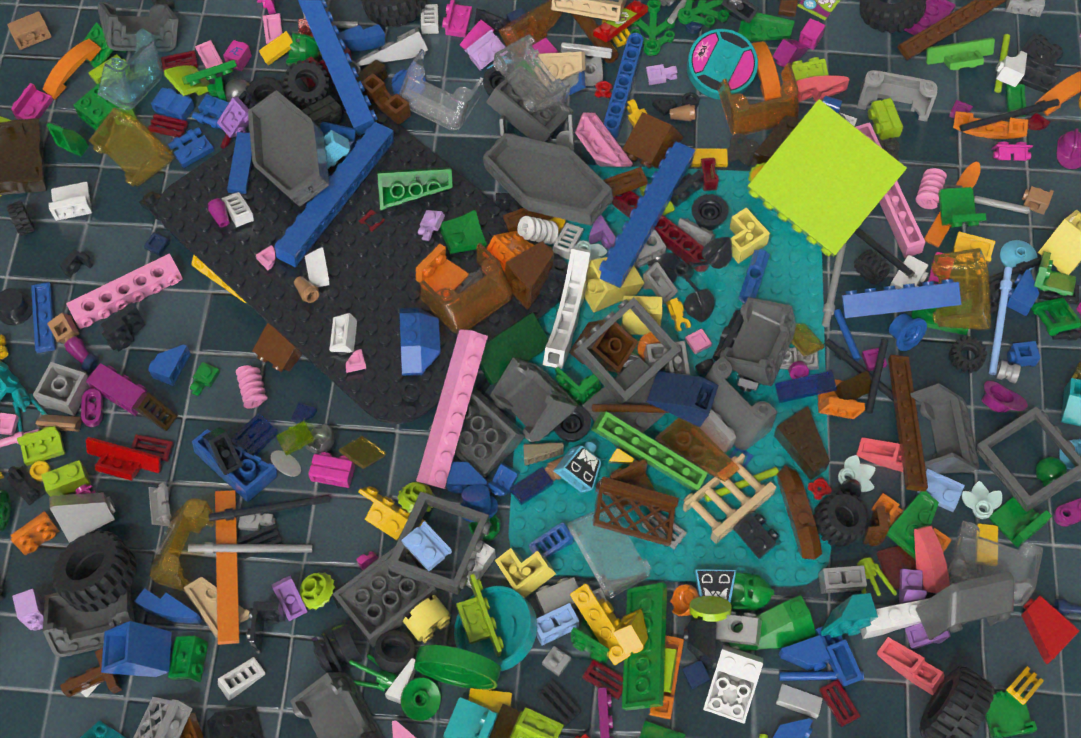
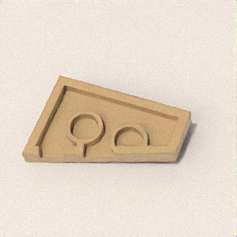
M585 52L536 54L537 81L544 87H547L584 71Z
M200 577L183 588L214 636L218 638L217 587L203 577ZM239 606L240 624L249 619V611Z

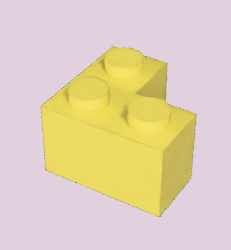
M747 208L731 218L730 230L735 234V236L730 238L732 241V257L739 264L751 256L754 250H759L768 243L770 233Z
M510 548L495 560L512 588L524 598L556 574L548 560L538 551L523 561L520 555Z

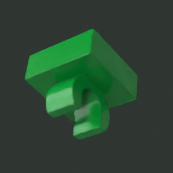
M216 77L215 84L207 85L210 96H218L219 99L227 101L222 77Z

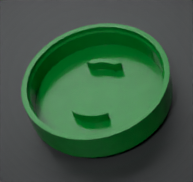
M424 645L419 647L414 663V668L419 673L431 679L468 689H495L501 672V667L487 657L467 650L441 645Z

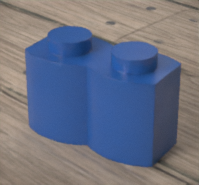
M161 88L151 103L153 110L158 114L185 121L195 108L191 97L177 94L171 88Z

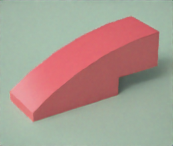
M825 75L801 79L793 82L791 94L797 103L811 97L817 102L818 99L823 100L825 95L830 97L847 90L849 78Z
M861 438L857 452L858 457L874 464L903 472L900 444Z
M932 526L914 529L916 569L923 572V590L939 593L944 588L950 586L943 550Z
M889 637L877 652V655L894 670L931 695H934L939 685L944 681V672L925 662V658Z

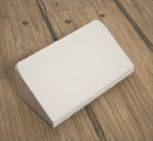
M323 248L305 255L309 282L316 287L329 285Z
M350 313L333 317L329 349L331 352H354L357 320Z
M782 684L776 705L817 719L823 698Z

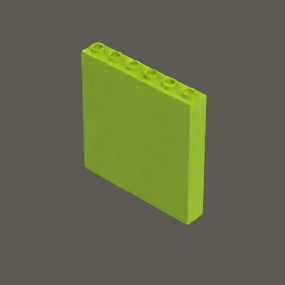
M818 99L749 183L747 189L753 198L757 199L759 197L764 201L763 205L770 211L774 209L782 221H789L792 224L791 227L799 234L803 232L811 244H818L826 256L829 257L831 255L834 257L907 167Z

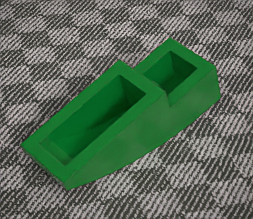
M48 122L47 127L57 146L82 157L89 147L86 140L73 130Z

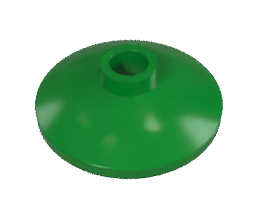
M415 678L409 681L402 690L401 707L404 713L413 720L424 721L430 719L435 715L440 706V691L437 685L430 679ZM417 695L420 696V701L418 703L415 701Z

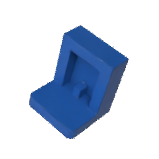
M502 463L487 487L495 495H507L510 493L520 472Z

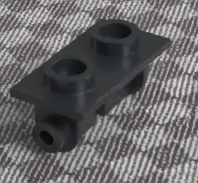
M476 9L474 24L482 20L493 28L495 32L503 35L506 34V28H509L511 24L508 18L486 12L485 9Z
M15 466L9 468V476L6 479L29 506L45 494L43 489L23 466L20 468Z

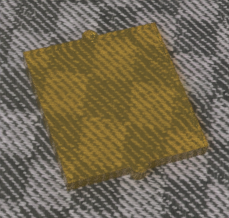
M363 436L339 450L350 462H354L362 469H365L386 455L375 443H371Z

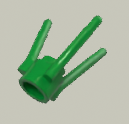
M367 654V658H369L373 663H375L378 666V664L375 662V658L372 655ZM353 660L349 661V664L376 676V682L379 683L374 684L353 680L358 686L375 688L384 692L385 689H389L397 677L393 672L385 670L377 672Z

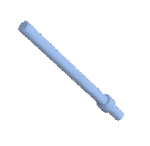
M1011 267L1004 268L1003 280L1000 281L999 289L1001 294L989 374L991 375L997 374L1008 294L1012 287Z

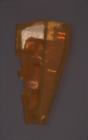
M548 0L509 22L498 31L508 48L522 58H527L532 54V45L546 38L547 32L554 26L563 12L551 10L552 0Z
M681 418L676 419L655 437L664 447L724 482L740 470L698 426Z

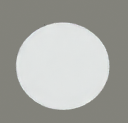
M279 450L272 452L271 461L280 472L293 477L301 473V467L293 456Z

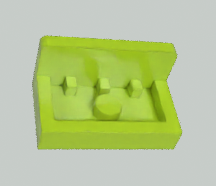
M55 426L45 427L34 433H25L17 438L26 466L32 465L37 461H45L65 454L61 433Z

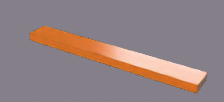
M235 490L215 491V513L222 512L228 508L236 509ZM236 518L230 521H226V519L216 521V544H237ZM216 552L218 645L239 643L237 552Z

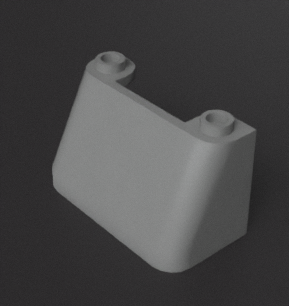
M872 70L866 74L862 82L857 108L866 110L867 105L877 101V98H891L893 101L912 104L911 111L914 112L915 110L918 113V120L927 121L937 96V85L930 80Z

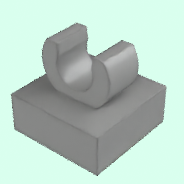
M554 646L543 660L542 665L557 676H560L571 661V657Z

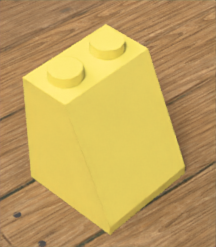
M1075 210L1063 220L1038 252L1041 257L1044 251L1050 252V260H1053V265L1056 266L1059 272L1067 275L1072 273L1081 263V213L1078 210Z
M608 257L594 259L589 262L585 299L593 312L622 301L623 296H634L639 292L644 282L634 265L623 285L619 288L600 279L601 271H599V267L602 261H606Z
M623 296L622 302L625 299L630 301L634 297L658 325L661 326L662 297ZM631 309L622 315L621 327L629 334L645 335L651 332Z

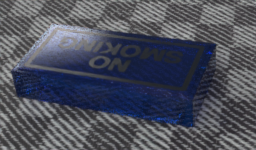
M541 467L510 487V492L522 506L554 485V482L544 468Z

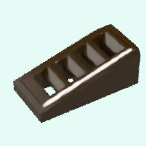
M143 392L132 407L164 431L169 429L178 416L149 392ZM153 404H154L155 407H154V409H153V410L151 411V413H150L149 410L151 409V407H152ZM161 409V410H162L161 413H160L159 416L156 418V417H155L156 414H157V413L159 412V410ZM166 414H168L169 416L166 418L164 423H162L161 420L164 418Z

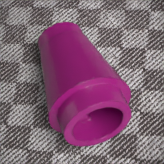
M220 198L211 200L208 203V211L219 227L229 225L225 202Z
M76 336L70 338L64 344L66 351L81 364L89 355L82 339H78Z

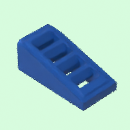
M562 522L530 543L528 547L534 554L537 551L540 552L536 547L540 545L544 551L542 555L548 558L571 545L573 537ZM559 533L563 534V536L565 537L564 540L561 539ZM555 537L558 544L555 545L551 538ZM545 541H547L551 547L549 550L544 544Z

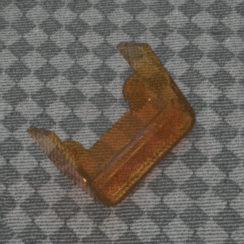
M787 63L780 73L783 80L780 88L782 97L749 105L747 98L743 94L731 95L727 79L722 80L718 87V92L729 129L733 135L743 136L775 128L785 115L798 117V86L791 63Z
M481 243L477 245V263L482 267V271L486 276L461 293L457 294L451 288H442L435 292L424 280L421 281V300L455 333H459V330H468L512 298V288L500 262Z

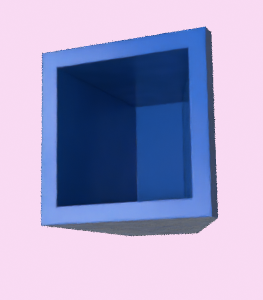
M128 621L105 631L101 672L158 677L168 673L170 668L172 632L133 621Z

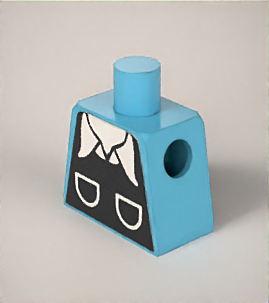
M586 442L584 447L580 445L571 448L554 469L556 474L581 493L592 490L597 478L601 461L593 455L596 445Z
M694 570L697 591L700 597L716 596L731 602L735 570Z

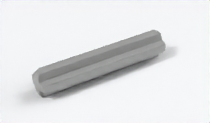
M562 42L561 44L562 53L585 52V56L609 59L612 56V49L607 47Z

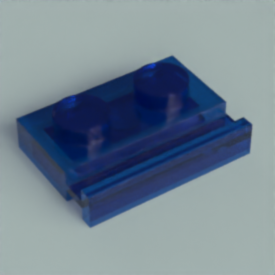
M258 413L230 440L236 447L239 446L245 452L254 456L273 440L279 432Z

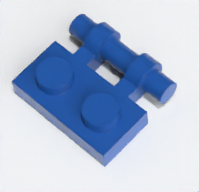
M206 94L198 106L201 113L193 112L192 118L196 119L199 123H207L212 128L222 129L217 121L229 102Z
M199 127L186 131L185 135L179 138L176 137L167 144L170 150L178 148L173 153L183 168L214 151L213 146L205 135L197 138L202 133ZM190 139L192 140L191 143L185 146L183 145V143L189 141Z

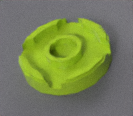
M701 596L690 602L689 610L694 618L698 619V616H700L705 621L716 622L726 619L727 615L730 616L732 606L728 600L721 597Z

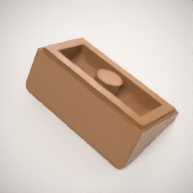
M44 414L36 420V425L41 429L55 426L58 430L78 432L80 431L81 417Z

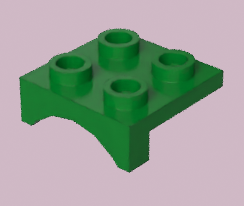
M1007 690L993 695L994 698L990 704V709L985 715L991 738L1030 734L1037 730L1035 721H1031L1026 703L1024 705L1021 704Z

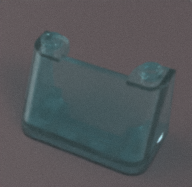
M143 28L136 34L137 45L134 55L127 62L120 58H111L104 64L98 95L124 110L133 109L161 80L163 75L154 36Z

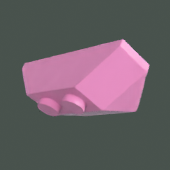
M583 113L575 134L594 158L595 162L603 167H631L633 163L596 113Z

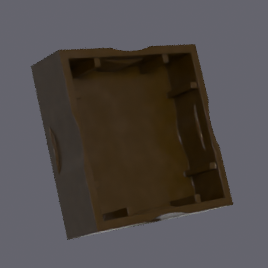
M39 118L0 122V195L46 191L43 136Z

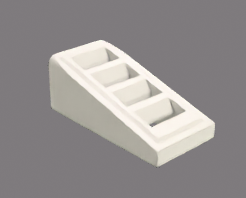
M438 4L426 5L424 10H422V34L439 33Z
M239 192L222 198L236 227L254 221L253 213Z
M566 223L553 246V252L570 260L571 249L578 243L584 229ZM568 229L576 231L577 233H572L568 231ZM567 234V235L573 236L574 239H573V238H570V237H567V236H565V235Z
M255 657L218 678V686L226 698L231 700L263 677L265 671ZM251 666L256 674L253 675L248 668ZM245 672V674L248 676V679H245L241 673ZM237 677L241 683L237 684L234 678ZM229 682H230V684L233 686V688H231V689H230V687H229L228 684H227V683H229Z
M411 659L386 691L385 696L387 699L401 704L402 690L409 681L413 680L416 673L414 668L415 659Z

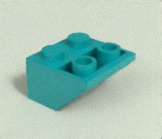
M1071 378L1064 388L1061 414L1062 423L1081 426V380Z
M871 593L852 595L833 609L821 630V635L838 637L848 633L849 636L859 634L862 628L870 626L871 622L878 618Z

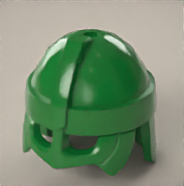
M292 32L293 42L290 44L291 50H289V58L286 59V65L291 66L293 63L296 65L297 61H304L311 56L316 60L320 50L315 38L308 36V34Z
M735 573L730 602L732 609L756 611L770 602L771 597L774 595V590L768 581L760 577L759 574Z

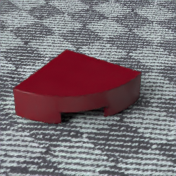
M1035 113L1028 120V129H1045L1049 126L1050 121Z

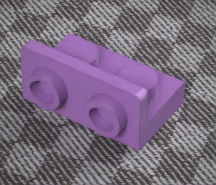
M233 97L217 123L230 138L235 137L237 132H246V128L249 125L248 110L250 109L238 97Z

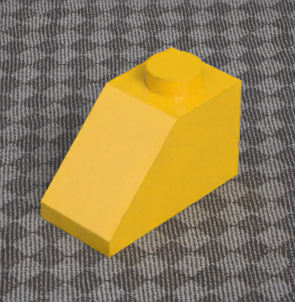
M641 609L623 616L613 632L625 654L640 652L644 649L648 639Z

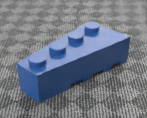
M205 430L192 441L194 453L247 502L277 478V471L274 465L271 463L267 464L258 456L245 452L239 446H234L243 466L224 475L202 438L203 435L211 431Z

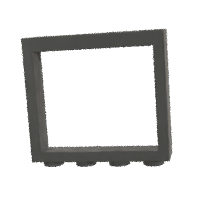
M634 297L630 301L625 299L617 307L620 310L616 313L613 311L604 318L606 322L602 326L597 324L590 331L592 335L588 339L584 336L576 343L578 348L574 350L575 354L599 378L601 383L620 404L626 402L681 351ZM631 309L667 351L631 385L623 390L588 351L587 347Z
M1037 407L977 444L979 456L1026 512L1081 478V455L1077 454L1074 445L1069 440L1066 441L1063 438L1061 430L1056 425L1053 426L1050 423L1048 415ZM1036 420L1075 465V468L1030 496L990 448Z
M420 492L389 559L388 566L390 571L459 595L461 589H464L467 585L469 571H473L475 567L477 552L480 553L483 548L484 541L482 540L484 535H488L490 532L491 523L489 515ZM428 506L478 523L454 580L403 562L408 549L401 540L420 526Z

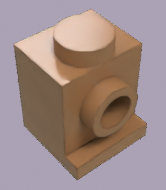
M1031 186L1030 190L1026 189L1022 199L1025 200L1023 206L1030 207V210L1044 215L1054 191L1050 190L1047 192L1041 188Z
M65 313L59 314L47 323L57 342L65 344L70 338L80 334L73 322L72 316Z

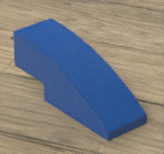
M379 24L364 30L358 25L339 32L340 35L337 36L339 40H343L350 51L374 49L385 44V33Z
M144 588L134 601L139 608L161 619L187 624H200L202 621L197 613L168 593H165L160 599Z
M823 627L817 628L815 630L816 636H821L830 656L828 663L843 687L863 680L864 678L846 639L843 640L842 635L838 637L822 636L821 630Z

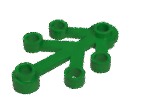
M649 0L647 6L650 13V25L648 26L644 23L641 17L637 20L638 22H634L631 25L639 27L649 36V40L642 36L643 51L648 56H655L660 52V46L666 42L674 41L675 33L673 31H666L664 36L656 40V36L667 28H674L675 21L673 24H669L667 21L669 17H667L662 24L656 27L657 13L661 9V2L659 0ZM632 29L630 32V34H641L640 30L638 29Z
M686 0L685 8H681L677 14L678 20L682 24H689L693 21L703 24L708 28L713 27L715 18L725 22L729 17V13L725 10L720 12L711 10L720 6L723 0H713L706 4V0H699L697 7L691 9L692 3L695 0ZM698 14L706 15V18L700 17Z

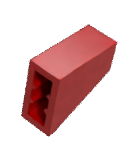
M1039 596L1035 601L1031 598L1023 606L1026 611L1021 616L1043 661L1048 664L1080 630L1044 598Z

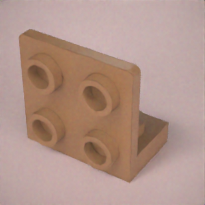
M40 12L7 24L19 50L52 37Z

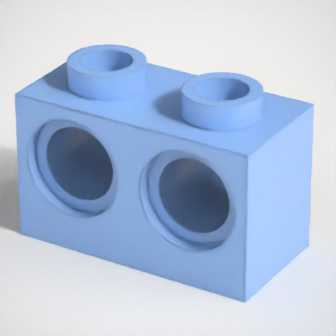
M568 603L537 618L536 636L541 646L570 633L573 627L579 628V620L571 604Z

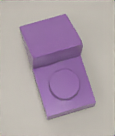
M600 215L591 229L589 243L594 244L601 240L603 247L609 250L610 247L616 245L614 244L616 237L602 215Z
M900 569L899 604L925 599L927 591L922 590V570Z
M291 576L271 584L289 621L308 612Z
M922 623L905 628L911 649L931 643L940 644L950 637L949 631H945L933 640H929Z

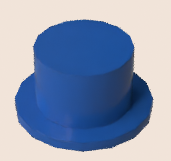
M904 313L893 320L889 327V334L896 339V346L900 351H907L921 341L927 330V323L924 319H913Z
M475 484L463 490L461 506L488 514L489 518L497 513V500L490 496L487 486Z

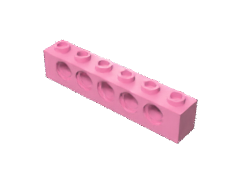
M169 253L66 304L78 327L82 329L91 326L100 319L109 317L131 302H140L144 298L156 294L170 285L177 284L183 278Z

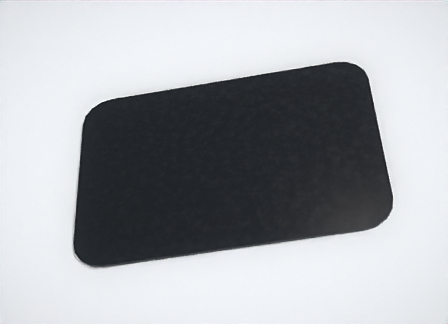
M329 84L325 97L330 95L342 109V118L335 125L353 128L335 84ZM372 103L368 107L370 111L374 110L378 120H375V122L393 130L394 142L306 253L307 255L319 248H323L329 277V285L317 287L319 297L312 303L303 301L294 285L295 279L300 276L309 281L305 256L296 267L276 258L270 270H267L256 258V254L271 245L275 250L276 242L285 235L287 228L293 225L296 217L305 210L309 201L299 207L260 172L252 162L247 193L241 194V196L253 213L254 221L236 227L227 211L230 223L225 227H219L208 211V203L216 198L222 199L234 194L228 193L227 187L236 141L165 189L157 204L158 217L164 227L367 414L380 422L395 425L409 423L425 415L439 403L459 330H472L488 336L487 342L529 313H534L537 320H539L557 305L562 298L561 294L557 301H553L539 294L529 309H526L504 284L505 272L484 253L494 235L509 232L503 219V215L507 214V212L497 207L494 201ZM356 133L355 144L358 141V139H361L365 135V133L359 136ZM346 156L341 157L335 166H331L328 169V177L333 175L338 164L342 163ZM451 168L452 188L380 210L377 171ZM371 209L375 213H377L373 216L371 215L368 219L365 220V222L369 224L371 227L375 223H380L382 219H385V221L372 232L369 230V226L367 224H361L359 222V220L363 216H365ZM426 210L442 211L445 215L442 222L458 218L476 210L486 241V248L450 254L440 228L438 231L433 230L429 241L422 240L423 235H419L418 230L421 227L420 223ZM527 240L529 243H532L533 245L539 243L536 241ZM439 244L446 247V259L469 274L480 269L486 281L484 287L464 308H462L459 301L454 302L451 299L452 295L445 300L416 281V267ZM554 253L552 268L567 274L568 265L560 255ZM419 307L439 318L440 354L425 369L426 371L422 375L402 376L399 308ZM350 313L357 320L354 351L362 350L366 369L347 373L346 362L353 355V352H331L329 349L333 317ZM406 382H415L420 386L421 395L418 400L407 402L401 397V387Z

